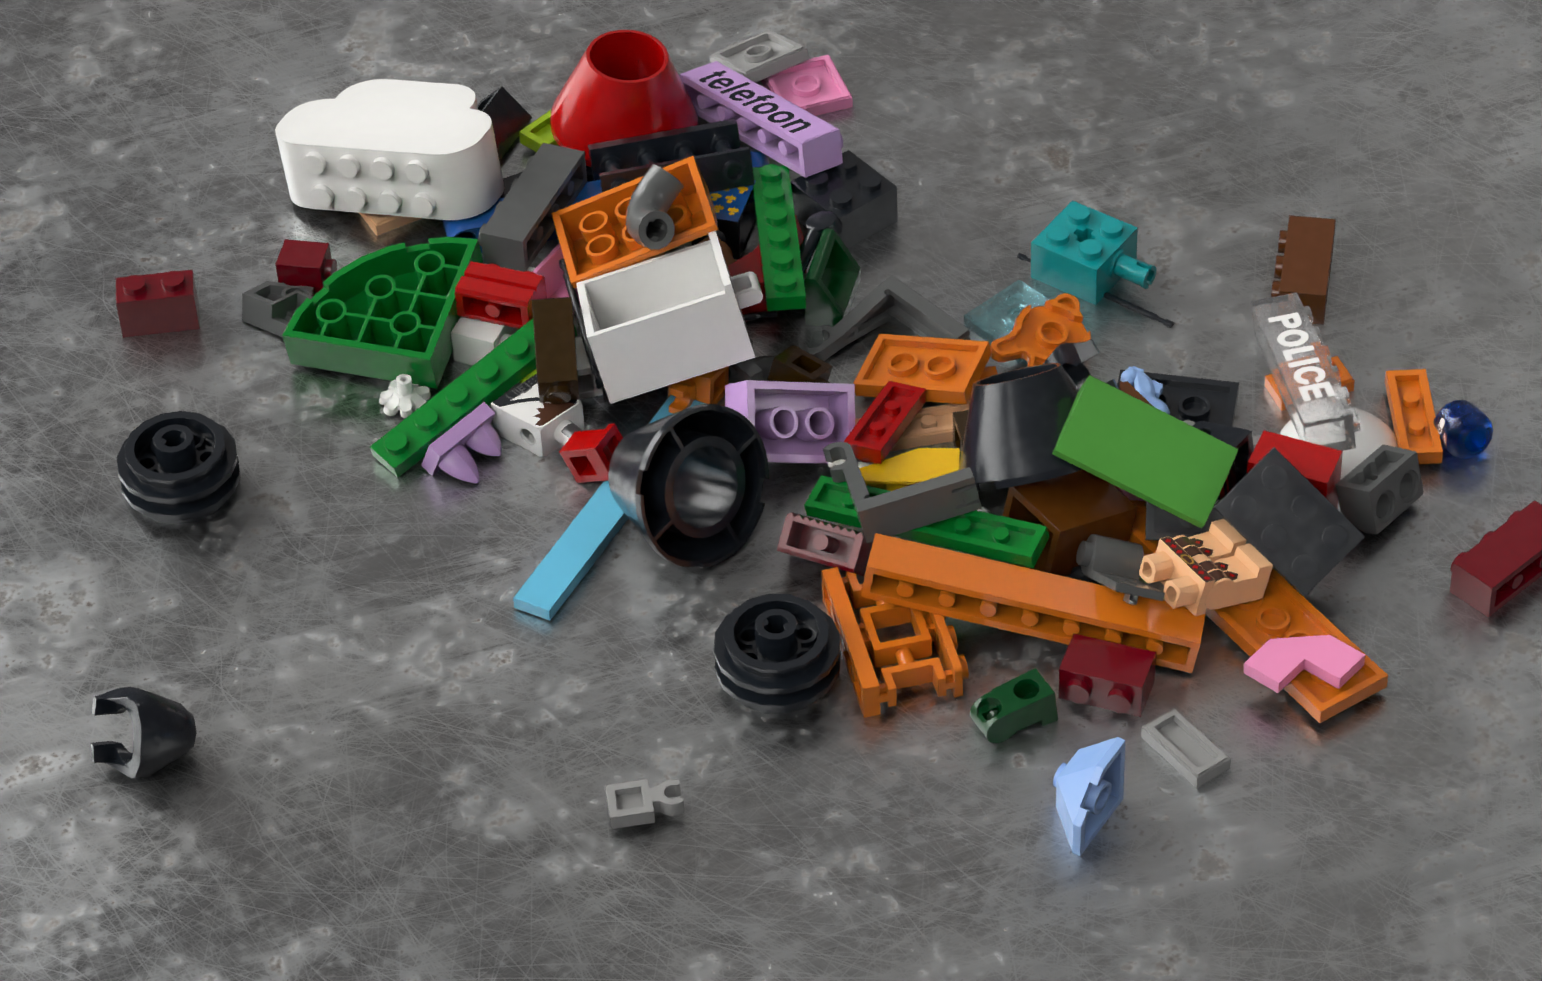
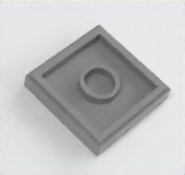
M771 30L762 32L709 56L711 63L718 61L755 83L809 60L806 47Z

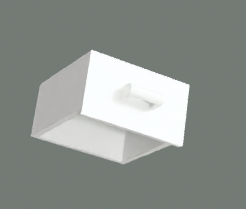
M716 230L708 233L710 238L708 241L576 283L587 339L610 404L755 358L741 309L762 301L763 294L754 272L749 271L733 277L730 276Z

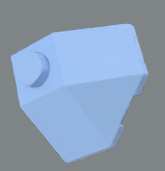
M1116 737L1079 749L1068 764L1062 763L1055 773L1053 786L1056 788V809L1072 853L1078 856L1082 855L1123 800L1126 740Z

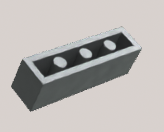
M543 143L536 154L528 159L519 178L514 179L508 194L503 201L498 202L495 212L487 224H483L480 228L478 241L479 245L482 246L484 263L496 264L500 267L523 272L528 270L555 230L551 213L572 205L587 183L585 151Z

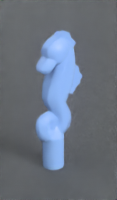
M1129 366L1128 369L1123 371L1121 382L1128 381L1151 405L1170 414L1168 406L1159 399L1163 391V384L1152 380L1144 373V369L1135 366Z

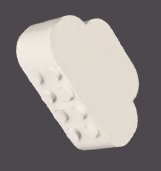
M392 79L368 80L346 88L335 99L314 100L295 107L282 118L275 129L290 198L294 204L303 208L438 220H461L477 216L490 209L504 191L491 118L485 112L478 110L474 91L463 85Z

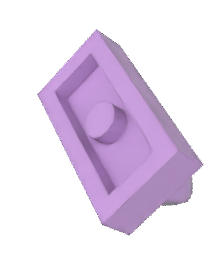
M483 402L429 445L421 466L432 476L442 469L454 478L478 484L480 482L478 468L467 448L469 447L484 455H501V441L497 431L491 425L495 412Z

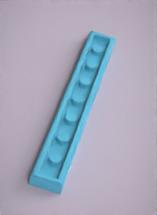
M670 395L649 424L673 414L668 412V409L676 396ZM694 400L690 407L706 403ZM603 481L513 597L514 608L551 621L628 520V517L615 502L611 494L609 481Z

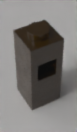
M572 297L532 300L537 384L540 403L564 404L570 400H579Z

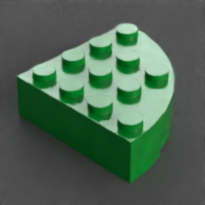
M458 237L428 238L429 243L406 247L405 242L362 256L334 272L323 282L324 288L316 293L311 300L306 298L298 307L282 334L290 364L389 381L396 380V377L401 374H408L412 378V384L438 389L453 350L451 331L460 319V316L457 315L455 287L460 278L464 276V272L471 261L484 264L478 239Z

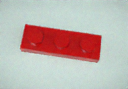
M888 381L844 440V442L851 445L855 458L866 463L881 464L925 404L926 389Z

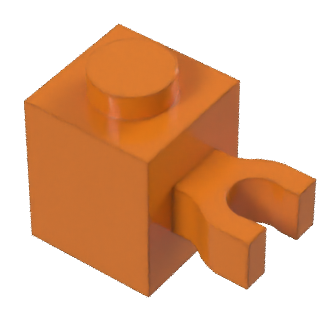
M729 366L668 385V398L670 395L676 396L673 403L669 405L668 412L674 414L687 409L694 400L706 404H717L725 396V385H728Z

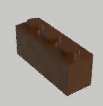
M1289 215L1288 230H1280L1278 253H1284V256L1277 255L1274 278L1281 280L1273 281L1271 304H1278L1277 316L1298 312L1302 323L1324 325L1336 219ZM1293 318L1288 319L1290 322H1294Z

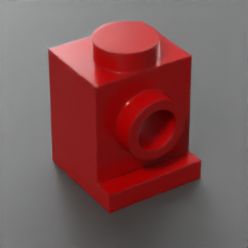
M615 423L608 424L605 429L575 431L559 453L577 483L609 481L610 461L623 437Z

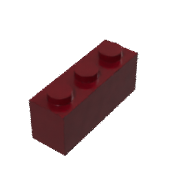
M1534 500L1521 511L1513 512L1507 522L1494 532H1487L1480 542L1469 551L1461 552L1451 564L1450 593L1489 618L1542 576V504Z

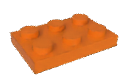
M879 334L853 382L855 384V395L876 398L887 382L893 381L925 388L927 402L967 405L971 397L973 383L979 380L992 354L989 341Z

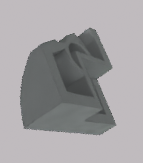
M266 281L242 293V321L282 337L294 312L306 298L311 300L314 296V287L290 286L285 283Z

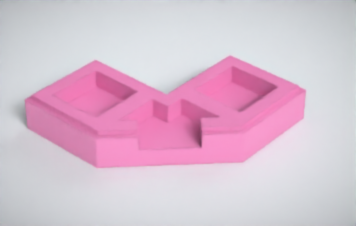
M1331 635L1269 639L1244 663L1243 673L1277 693L1287 686L1303 669L1340 689L1364 666L1365 654Z

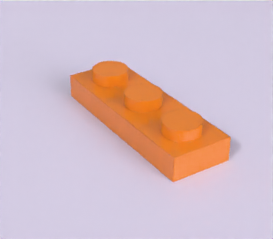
M1426 369L1386 371L1385 386L1398 448L1416 451L1419 465L1442 463L1443 449L1439 432L1436 429L1437 421Z

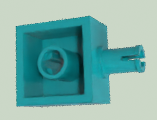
M1073 200L1031 242V278L1094 305H1097L1104 297V294L1109 292L1121 278L1144 289H1148L1155 279L1157 269L1156 266L1137 259L1138 227Z

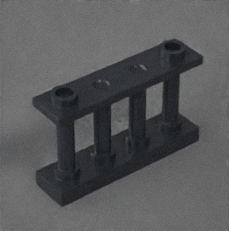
M735 119L588 145L593 180H600L602 192L644 176L652 164L664 168L691 156H694L709 192L755 184L750 148L740 147L738 125Z

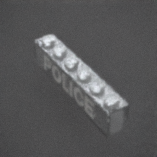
M1297 292L1251 301L1254 335L1299 439L1341 451L1356 448L1354 432L1361 429L1358 411L1356 407L1351 408L1347 387H1341L1338 367L1336 365L1332 366L1329 348L1327 345L1323 346L1320 328L1318 325L1314 326L1310 307H1303Z

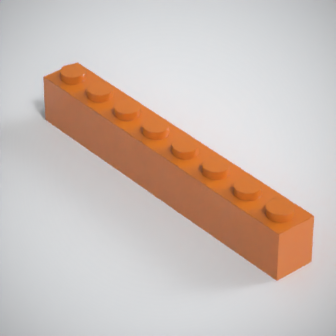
M875 533L861 592V597L1067 645H1069L1074 633L1156 652V665L1192 673L1206 615L1205 612V614L1194 616L1185 606L1173 609L1164 599L1160 601L1138 596L1137 605H1131L1123 601L1125 593L1116 592L1104 585Z

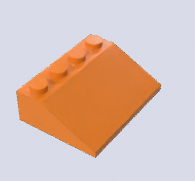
M694 156L663 168L684 185V188L667 212L675 226L674 236L666 247L659 250L649 249L638 244L626 228L627 207L633 192L643 176L551 213L573 288H577L576 283L631 266L703 237L709 232L719 230L716 211L709 189Z

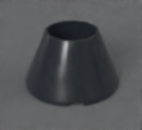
M1060 363L1020 368L996 374L973 383L958 470L971 468L977 491L980 490L979 484L986 482L995 483L996 489L1048 480L1083 470L1052 454L1079 391Z
M701 404L664 417L627 434L620 441L612 455L608 480L615 502L659 556L678 566L706 568L728 559L744 545L753 533L765 506V503L760 501L764 478L769 479V466L763 441L754 425L745 416L725 406Z

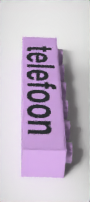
M718 61L680 74V78L699 117L710 123L735 119L741 141L806 178L843 163L841 150L843 138L840 129Z

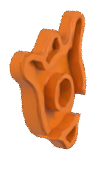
M1063 293L1054 299L1047 300L1044 306L1031 308V304L1028 305L1016 318L1013 330L1008 335L998 338L991 343L992 354L990 357L997 362L1022 358L1027 361V367L1042 365L1060 344L1090 340L1091 332L1090 330L1087 332L1082 323L1084 317L1080 312L1079 300L1071 294Z

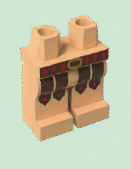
M1225 519L1211 522L1208 532L1190 537L1178 535L1174 538L1170 536L1160 538L1156 553L1143 557L1139 576L1148 584L1160 581L1164 585V600L1173 609L1185 606L1194 616L1205 614L1207 608L1210 610L1220 609L1262 599L1273 564L1252 544H1246L1247 540Z

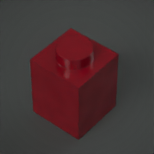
M285 239L275 263L278 282L290 286L314 287V295L324 288L323 282L337 271V261L331 258L330 244L322 242Z

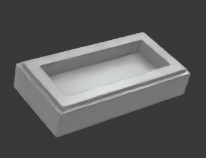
M1176 708L1171 709L1141 727V737L1196 789L1230 769L1231 758Z

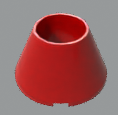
M636 30L610 31L598 36L590 43L554 101L550 117L551 132L557 144L561 147L585 151V161L589 167H591L588 149L590 144L698 125L696 109L666 47L652 35Z

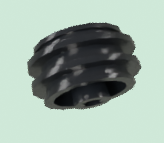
M186 411L163 413L142 422L124 441L116 457L123 497L134 510L162 523L183 524L196 522L214 514L234 494L241 478L235 439L224 426L200 413Z
M766 594L751 598L728 614L715 632L713 648L715 674L722 689L747 708L769 714H787L805 709L828 693L840 675V634L833 619L809 600L791 594Z

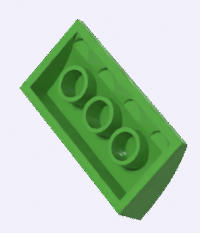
M1089 375L1077 393L1052 454L1202 529L1221 492L1238 449Z

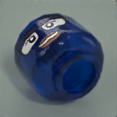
M1454 400L1446 404L1438 411L1433 421L1434 426L1439 432L1441 445L1452 456L1460 459H1471L1480 455L1492 440L1493 426L1491 420L1474 403L1466 400Z

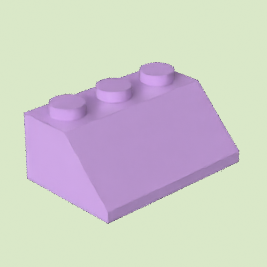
M746 380L725 385V407L741 413L754 425L763 441L768 463L828 464L823 448L834 442H844L855 427V384Z

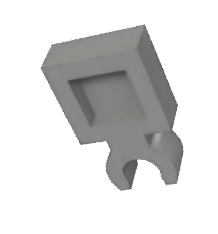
M648 779L605 785L612 829L655 823L654 813L658 812L668 816H677L684 813L683 797H677L681 796L680 780H666L654 788H650Z

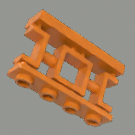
M838 567L821 570L823 602L828 615L833 619L840 634V651L864 718L880 715V703L887 702L888 707L897 706L896 689L933 682L938 697L946 696V690L951 689L954 698L963 696V680L969 679L968 665L964 654L957 655L958 643L956 632L952 624L946 625V616L861 597L863 583L859 584L856 573L846 571V577L841 578ZM850 600L854 609L876 604L877 606L859 609L860 624H858ZM906 623L912 624L916 636L880 643L876 629ZM933 641L939 657L915 662L917 659L932 657ZM898 663L896 666L881 668V684H879L874 668Z

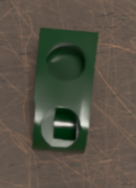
M1034 668L978 698L970 709V717L989 742L1001 743L1011 738L1017 731L1038 721L1043 726L1057 721L1058 713L1055 692L1038 670Z

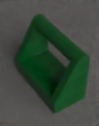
M833 229L823 230L804 281L806 293L805 324L828 325L834 327L850 312L861 280V267Z

